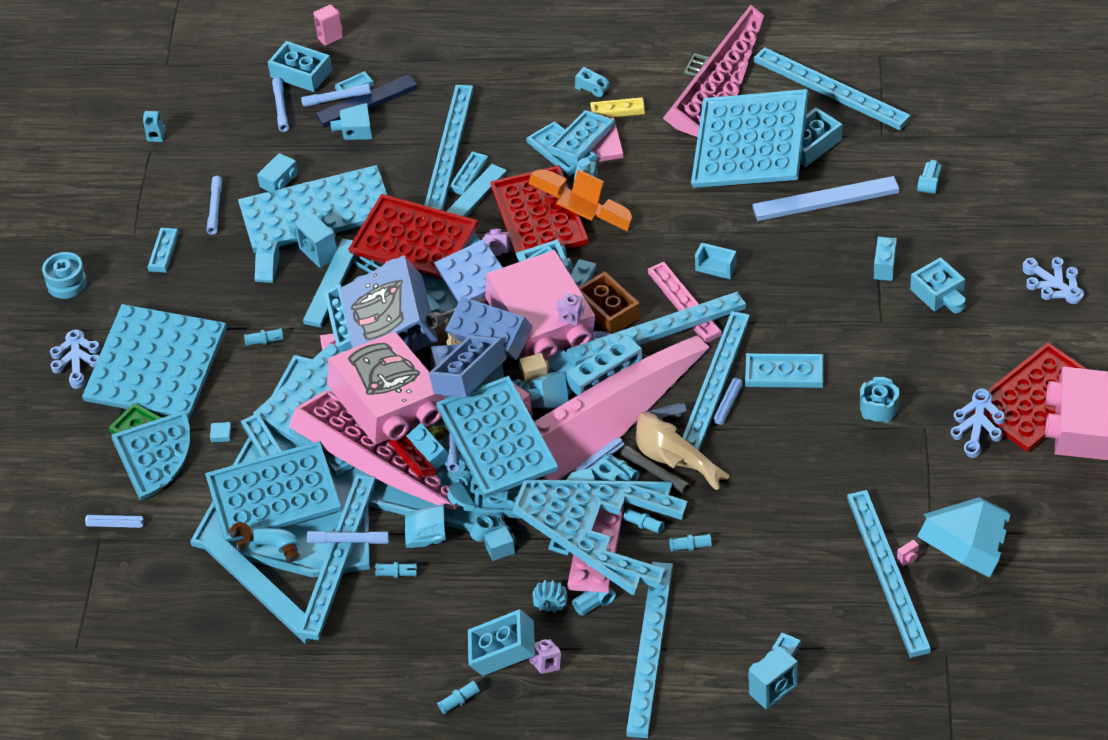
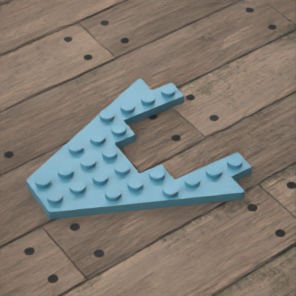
M524 480L512 512L584 561L587 566L594 568L628 593L634 595L639 582L659 588L665 569L606 551L610 536L592 531L599 510L619 515L623 503L626 502L681 520L687 501L669 495L672 482Z

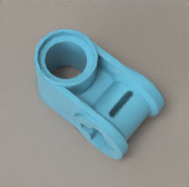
M501 512L479 515L470 530V536L474 540L482 542L485 541L484 534L503 527H507L509 533H511V529L506 525L504 515Z

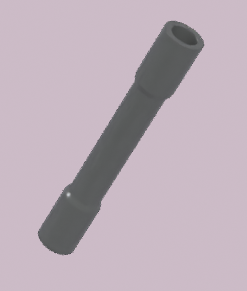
M625 446L622 450L621 455L640 465L665 482H672L671 487L685 494L688 491L690 484L680 477L671 474L645 458L630 446Z

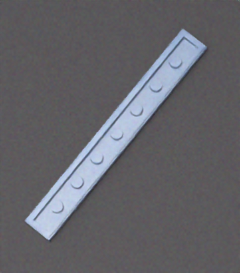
M894 176L755 203L753 204V211L757 221L896 194L899 193V187Z

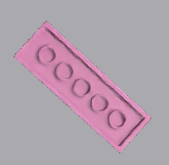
M624 503L619 515L601 509L597 515L592 531L610 536L606 551L616 553ZM573 554L568 579V590L609 593L611 580L594 568L587 566L584 561Z

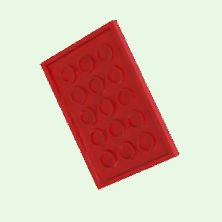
M560 165L541 169L564 177ZM532 172L490 181L506 231L510 232V242L515 256L518 252L557 239L560 246L564 245L565 249L588 244V238L579 215L556 204L559 198L530 185L529 179Z
M381 194L348 250L350 254L381 263H386V261L405 255L420 274L443 280L434 263L466 248L479 223L475 219Z
M1048 342L988 389L992 395L991 403L1004 413L1006 419L1004 423L996 424L992 414L986 408L984 415L996 428L1001 430L1004 436L1026 452L1031 451L1047 438L1045 437L1048 413L1055 414L1056 406L1046 405L1048 382L1059 381L1062 367L1086 369Z

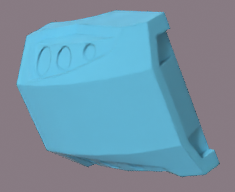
M444 503L439 506L426 507L405 513L406 548L426 547L430 544H439L446 540Z

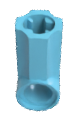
M935 160L926 163L923 175L919 177L917 191L931 194L937 193L942 165Z
M611 588L609 593L586 591L572 600V604L579 615H585L599 605L606 606L614 600L616 593Z

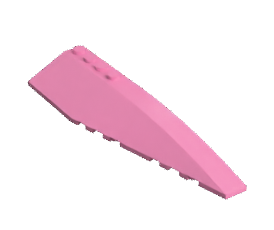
M698 335L684 340L621 370L534 421L558 465V471L542 476L544 480H560L574 472L580 464L617 437H623L628 432V429L637 423L639 414L648 412L666 394V391L670 387L672 388L677 380L688 372V368L692 364L694 365L709 350V346Z

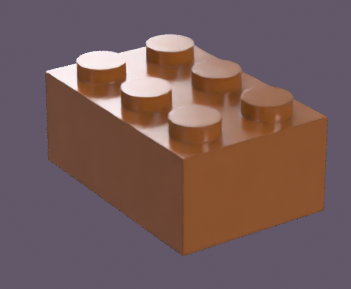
M606 272L599 274L578 287L595 314L594 321L605 332L614 334L640 319L639 302Z

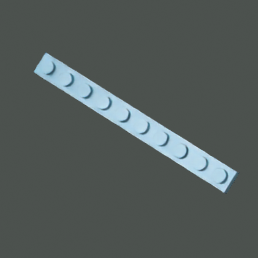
M765 47L754 57L755 63L898 130H901L910 121L909 114Z
M455 86L424 206L442 211L444 209L473 95V86Z
M734 292L567 349V356L576 367L627 335L639 346L729 315L731 311L738 312L746 309V303L738 292Z
M731 311L682 438L699 452L750 321L749 314Z
M356 474L335 532L358 533L376 483L375 477ZM331 542L298 631L299 637L313 640L320 639L354 543Z
M867 490L848 494L847 500L909 657L929 654V643Z
M652 562V565L664 568L665 570L659 588L648 587L626 731L627 737L648 738L673 563Z

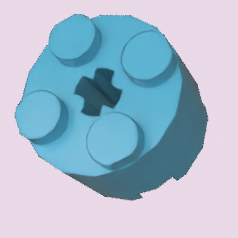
M874 377L872 381L864 382L860 388V411L863 418L885 423L892 421L899 410V388L893 384L891 379L885 377Z

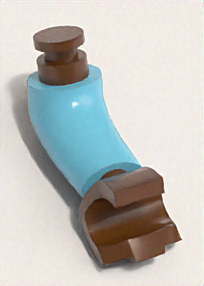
M243 522L233 524L228 530V534L231 537H244L243 540L237 541V551L246 549L253 542V544L276 547L280 553L286 556L287 562H293L300 558V554L297 552V547L299 546L298 539L290 531L266 528L253 529V532H251L249 525Z

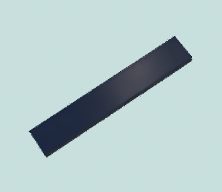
M406 75L372 89L371 94L353 97L316 113V118L323 127L331 125L330 121L341 120L340 111L366 103L368 109L416 90L417 84L410 75Z

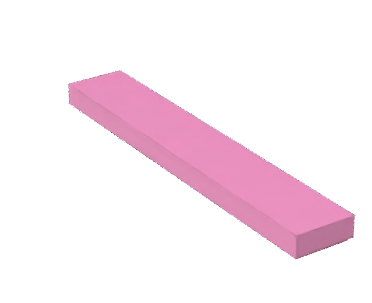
M665 262L648 268V274L678 311L699 305ZM713 321L692 327L705 343L722 336L721 330Z

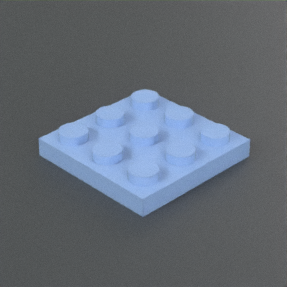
M484 239L434 263L435 268L458 303L461 297L471 300L484 297L486 274L502 268Z

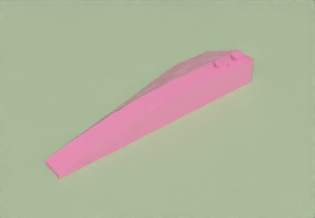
M325 390L295 408L289 427L295 430L296 433L311 440L312 443L320 441L322 448L401 491L437 505L444 503V507L451 510H456L460 507L457 503L453 505L447 496L450 487L443 486L440 481L441 479L436 475L418 477L387 440L375 445L335 394L329 390Z

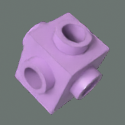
M490 229V232L486 233L485 237H483L494 256H500L502 253H507L511 250L510 232H501V229Z
M564 292L562 300L558 299L556 310L559 311L558 321L577 325L579 317L583 316L585 305H582L583 297Z
M551 639L535 642V656L529 658V660L541 674L560 670L561 652Z

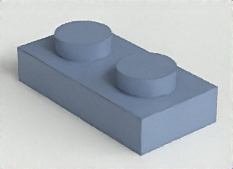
M677 403L644 413H652L659 420L664 421L663 417H680L682 412L687 410L684 403Z

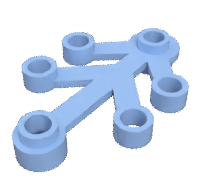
M1057 257L1052 260L1054 276L1039 267L1038 262L1034 258H1027L1023 262V272L1025 274H1037L1046 280L1038 281V279L1030 277L1027 279L1026 285L1030 290L1042 289L1041 297L1043 299L1066 298V301L1070 304H1077L1083 299V290L1077 287L1076 278L1078 270L1075 267H1069L1066 271L1069 286L1063 283V259ZM1051 288H1058L1061 291H1053Z
M72 330L66 334V341L61 346L53 347L50 350L52 358L59 359L62 357V353L71 347V351L60 361L55 360L51 363V369L54 373H59L72 360V373L70 374L69 382L72 388L78 389L85 385L84 375L80 373V359L89 363L91 367H95L99 358L98 355H89L80 350L79 346L87 348L93 354L99 352L100 347L97 341L90 342L84 339L82 331Z
M986 389L976 390L972 396V401L962 409L954 412L955 420L961 424L951 429L953 439L960 440L964 436L963 432L973 426L971 440L964 445L966 455L971 458H976L981 453L979 439L982 425L989 432L993 441H1000L1003 437L1001 430L996 428L984 415L986 408L992 414L996 424H1002L1006 419L1004 413L991 403L992 395ZM976 409L975 414L967 419L966 415Z

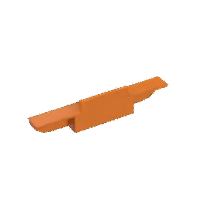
M578 169L573 189L570 190L565 187L567 179L554 172L536 170L531 173L529 184L559 198L556 204L592 221L596 216L628 232L632 216L627 208L610 199L604 205L598 203L604 181Z

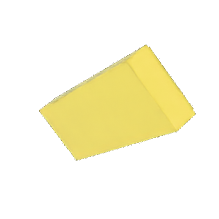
M643 98L591 102V112L607 118L645 114Z

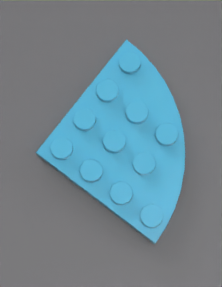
M185 411L112 434V441L140 501L164 489L182 469L190 445V427Z

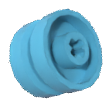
M60 252L49 257L43 264L42 272L48 291L52 296L68 299L77 296L85 289L87 278L81 258L76 254Z

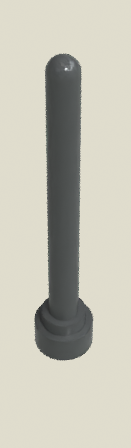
M485 296L474 300L483 304L488 303ZM456 308L443 313L433 312L426 316L427 325L430 328L441 326L444 320L452 317Z

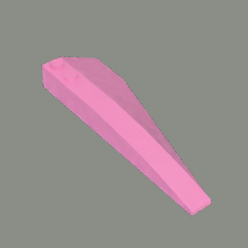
M752 5L748 7L663 117L665 121L677 130L698 137L703 99L738 95L739 87L764 17L762 13Z

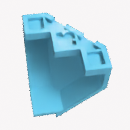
M978 497L923 514L927 519L917 537L963 565L988 577L991 576L999 561L1001 553L998 552V549L1003 544L1006 534L1003 526L1010 518V514L1005 509Z

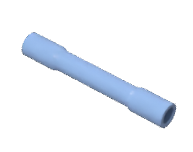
M277 77L272 80L278 115V129L281 132H286L289 129L285 109L283 82L281 78Z
M364 84L329 93L301 97L303 107H308L323 102L371 94L370 84Z
M214 176L211 183L210 211L207 221V233L211 235L216 234L218 230L219 202L223 182L220 176Z
M449 432L447 469L450 472H457L459 470V449Z
M308 531L307 543L388 544L389 532Z

